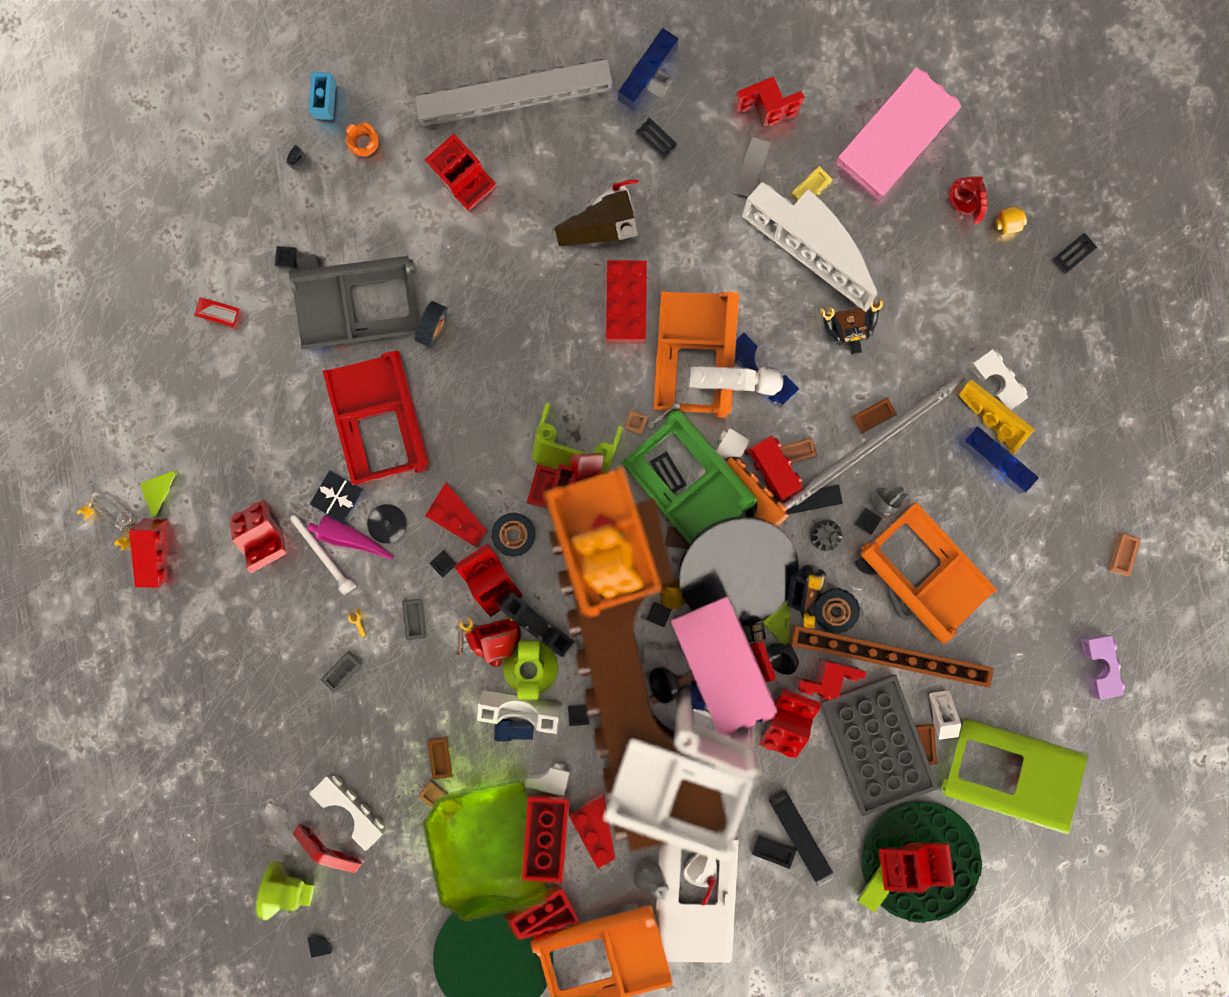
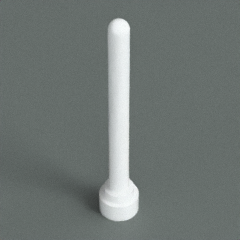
M292 515L290 518L292 523L339 582L338 589L343 595L347 594L356 584L352 579L343 576L299 517Z

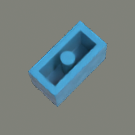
M311 72L308 111L314 119L333 120L336 80L331 73Z

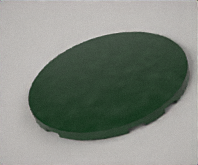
M924 800L908 801L888 809L872 824L863 842L861 869L866 885L881 865L879 849L902 848L910 842L949 843L954 879L952 887L931 886L924 892L890 891L881 903V907L896 917L916 923L940 921L955 914L973 896L982 871L980 845L972 828L955 811L936 802Z
M501 896L481 897L460 906L445 921L435 942L433 966L436 980L446 997H540L547 987V982L540 956L532 951L531 941L534 940V936L518 939L513 935L504 918L506 914L523 903ZM554 951L550 952L552 965L554 962Z

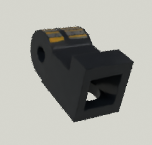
M764 623L742 626L749 643L766 639Z

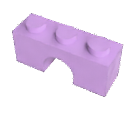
M1105 634L1081 639L1085 658L1090 660L1099 659L1103 665L1102 672L1098 676L1089 678L1093 698L1102 700L1123 696L1125 684L1120 677L1119 670L1121 669V664L1116 657V641L1112 636Z

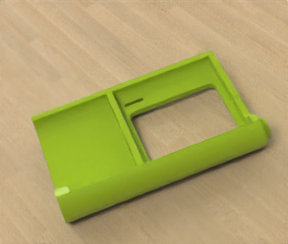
M965 718L948 779L944 778L941 790L945 791V796L1069 835L1089 754ZM968 740L1020 754L1024 757L1017 789L1014 794H1008L959 778L958 773Z

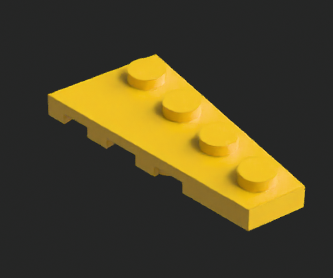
M972 379L959 394L975 414H980L986 427H991L998 435L996 438L1010 448L1008 451L1012 456L1035 430Z

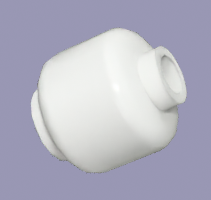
M765 367L758 370L755 378L756 392L774 395L781 390L783 377L779 371Z

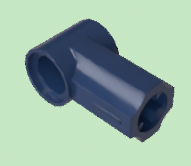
M503 719L494 724V741L507 742L512 741V739L533 740L534 725L531 722Z

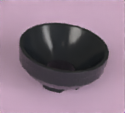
M772 643L766 648L771 665L775 671L791 675L797 670L799 659L791 645L787 643Z
M666 667L654 668L649 678L650 688L654 697L662 704L674 701L680 688L678 676Z

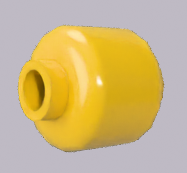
M1017 206L1000 210L998 218H995L996 229L1001 230L1005 235L1021 231L1027 223L1024 210H1020Z
M674 579L672 582L661 585L660 600L664 607L674 610L685 604L686 601L682 595L679 580Z

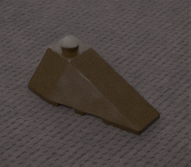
M627 190L606 195L602 198V201L593 206H588L579 215H574L554 227L559 246L619 241L638 236Z

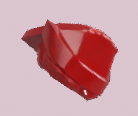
M972 176L956 179L952 183L949 193L953 207L961 213L973 215L974 224H979L986 215L988 204L983 177Z

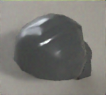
M898 487L895 492L885 488H877L872 496V505L879 514L891 516L901 508L902 502L910 499L911 495L903 494V487Z
M644 861L637 866L634 872L635 886L641 891L662 899L663 896L660 891L667 892L669 888L668 884L661 882L659 865L652 861Z

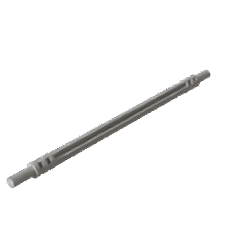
M961 373L949 383L945 382L802 486L803 488L790 495V498L783 504L787 509L793 505L797 506L952 393L955 387L967 379L965 374Z

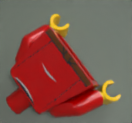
M466 617L468 621L466 627L459 620L460 628L466 631L465 637L470 649L478 657H482L485 662H490L492 667L500 666L501 659L511 657L514 648L521 639L520 626L510 617L509 619L474 627V631L471 630L473 625L471 619Z

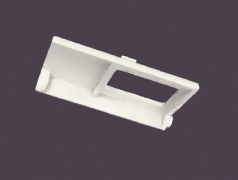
M631 739L604 820L726 862L733 857L735 847L732 846V841L753 781ZM681 779H687L736 797L726 830L723 834H717L669 816V811Z
M733 838L732 846L735 847L732 859H728L726 862L719 860L717 902L715 904H705L704 906L701 904L679 903L680 863L683 847L672 843L660 845L659 867L661 870V882L668 884L669 891H660L663 897L662 899L657 898L656 922L668 962L732 961L739 839Z

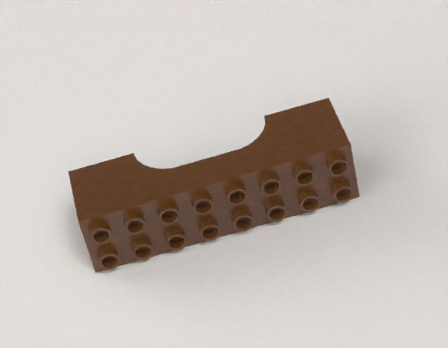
M656 499L634 503L660 586L672 582L674 579ZM549 531L554 556L563 554L556 531ZM568 569L559 571L558 578L562 595L573 594L576 609L568 610L567 612L571 636L582 635L585 648L578 649L577 653H575L580 677L591 675L594 687L585 689L586 693L584 694L589 718L600 716L602 727L594 728L595 734H593L598 759L610 758L611 766L603 768L604 775H602L607 800L611 798L631 739L716 768L715 764L679 750L676 745V731L664 725L655 716L650 707L634 636V621L637 611L648 595L598 610V615L587 618L586 614L582 615ZM687 779L680 780L669 816L714 833L725 831L728 821L721 791ZM612 823L616 841L627 839L630 852L669 843Z

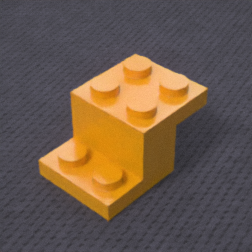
M611 526L574 538L573 545L585 556L584 578L605 598L643 587V579L632 569V547Z

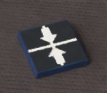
M329 470L311 500L310 505L344 524L365 490L357 485H352L347 479Z

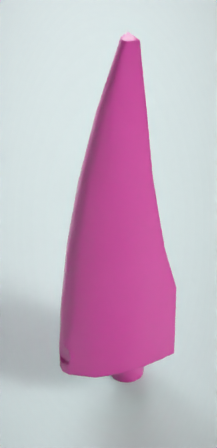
M324 515L319 526L313 523L308 525L307 530L316 533V539L335 546L354 548L393 560V556L368 536L328 515Z

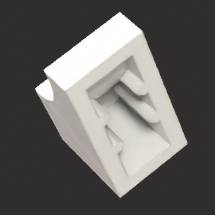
M950 691L929 693L933 724L938 739L958 737L961 722Z
M562 763L551 764L550 769L541 775H528L524 787L564 796L570 769L566 768L567 765Z

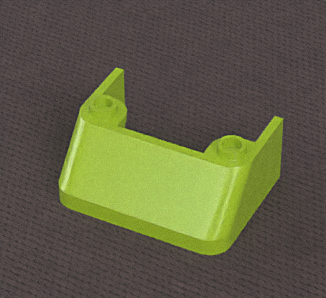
M546 402L536 432L532 458L539 465L557 470L559 463L570 466L569 459L573 455L587 453L555 443L556 429L552 425L547 424L552 406ZM621 426L618 427L613 445L600 443L594 449L593 453L603 455L601 475L609 473L623 431Z

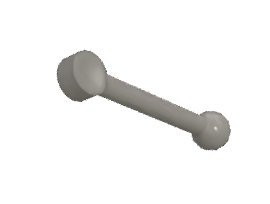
M674 402L673 406L657 419L648 422L647 427L649 429L655 428L660 420L673 410L679 409L680 403Z

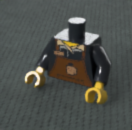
M879 297L877 304L872 302L871 308L866 312L861 308L834 312V309L828 305L829 311L825 313V310L821 308L820 313L824 317L825 333L834 342H838L839 346L849 345L851 355L862 353L860 342L867 341L873 335L878 322L879 309L883 305L882 300Z
M804 565L802 569L791 575L787 606L801 613L802 618H804L805 628H815V616H811L810 607L821 596L824 579L826 578V573L813 565Z

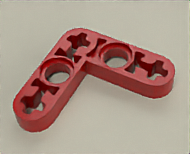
M298 824L293 832L294 837L315 862L356 873L362 862L357 857L326 848L309 827Z

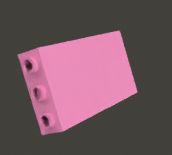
M916 67L840 154L835 163L880 201L961 108L959 100L947 94L941 84L933 82L927 72Z
M729 596L671 620L719 734L728 736L735 733L739 727L748 728L755 725L756 720L762 718L765 721L774 717V713L777 712L776 705Z

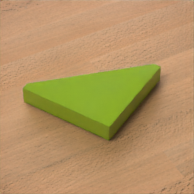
M171 471L140 483L152 518L158 516V511L168 495L177 471Z
M788 600L778 611L761 621L775 638L783 644H789L791 607L787 606Z

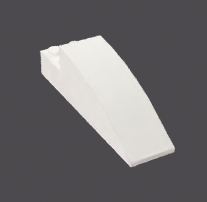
M761 182L747 198L742 217L866 312L878 293L859 249L837 217L809 189L793 206L786 197L776 193L773 187Z

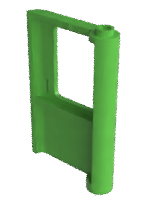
M674 410L668 414L666 424L621 463L651 499H656L657 506L691 545L692 540L705 528L727 518H739L757 502L758 498L681 410ZM671 433L676 434L706 470L704 475L678 496L669 489L645 460L646 454Z

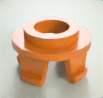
M364 122L358 125L351 123L346 128V144L353 154L362 157L368 156L377 149L379 138L369 123ZM360 135H366L370 138V142L365 148H360L356 144V140Z

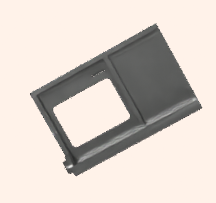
M409 256L289 271L290 286L294 293L301 349L416 334L419 320L411 271H415L413 259H409ZM403 279L405 281L409 308L408 316L362 323L355 322L350 293L351 286Z

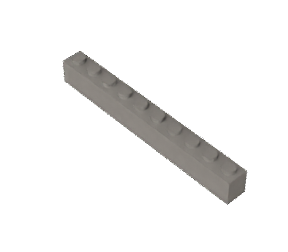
M599 58L590 63L578 62L570 67L558 66L553 70H538L534 74L529 75L522 73L508 79L501 77L493 82L481 81L477 85H461L457 89L452 90L441 89L431 94L424 92L414 98L421 126L611 90L612 78L608 59L603 60Z

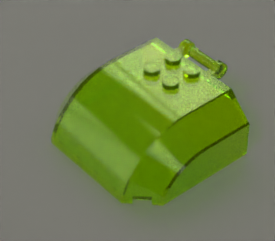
M521 775L475 785L439 797L422 823L440 906L459 915L458 917L463 921L546 903V882L521 880L528 797Z

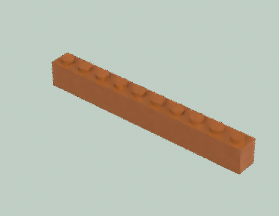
M792 625L789 644L795 647L988 688L991 686L994 668L797 625Z

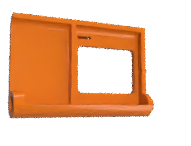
M623 467L544 493L582 615L586 614L587 618L598 615V610L661 591ZM601 513L608 516L614 522L617 529L616 532H622L625 541L632 547L634 570L643 579V587L608 598H602L600 592L584 578L585 556L573 545L575 537L590 533L593 521Z
M651 905L535 935L534 940L531 941L533 953H537L540 956L551 997H631L673 986L672 975ZM595 939H602L612 976L575 987L560 989L550 958V952Z

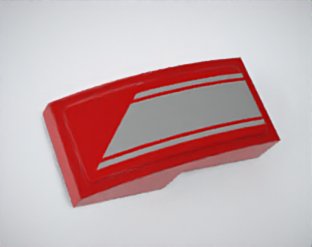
M199 297L194 316L234 328L240 309Z

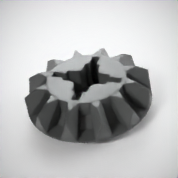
M825 519L818 521L812 527L810 537L816 548L822 551H830L840 545L843 535L841 528L836 522ZM824 530H826L827 532L834 531V533H832V535L829 536L830 542L827 539H819L820 537H822V535H824Z

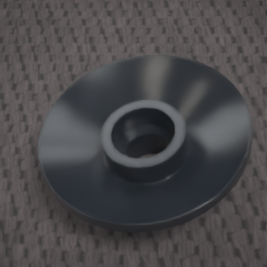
M391 504L377 506L371 511L367 520L369 534L380 543L396 542L404 535L407 527L406 517L402 510ZM384 520H387L389 522V525L386 528L382 525V522Z

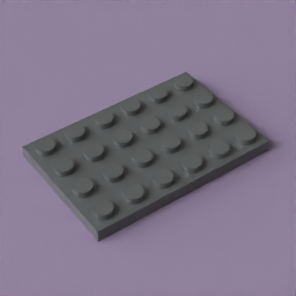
M892 675L840 694L839 698L833 697L832 700L826 699L821 701L862 816L938 789L897 675Z

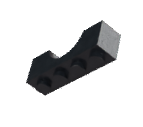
M510 591L504 595L496 606L562 658L575 642Z

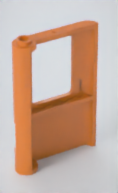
M661 291L653 410L667 411L676 402L678 353L680 349L715 350L717 353L716 368H734L740 293L720 292V294ZM714 390V398L711 405L680 403V408L675 410L715 413V417L727 418V414H731L733 390Z
M917 502L908 507L874 541H868L861 547L862 552L860 555L942 644L951 640L957 633L956 628L990 595L997 591L993 584ZM904 523L915 532L941 561L940 566L918 587H914L880 550V546Z

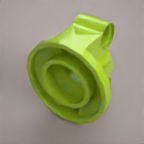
M519 641L513 650V655L504 659V678L510 688L518 692V700H538L539 695L549 689L557 677V657L551 649L540 641ZM530 661L537 666L538 672L534 678H525L521 674L520 666L524 662Z
M271 862L262 877L256 902L258 918L268 920L280 909L294 911L300 905L310 906L315 885L304 883L299 878L289 877L282 862Z

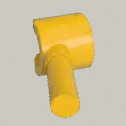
M356 608L357 616L352 615L350 611L348 619L351 623H355L360 636L363 637L366 634L360 622L361 610Z

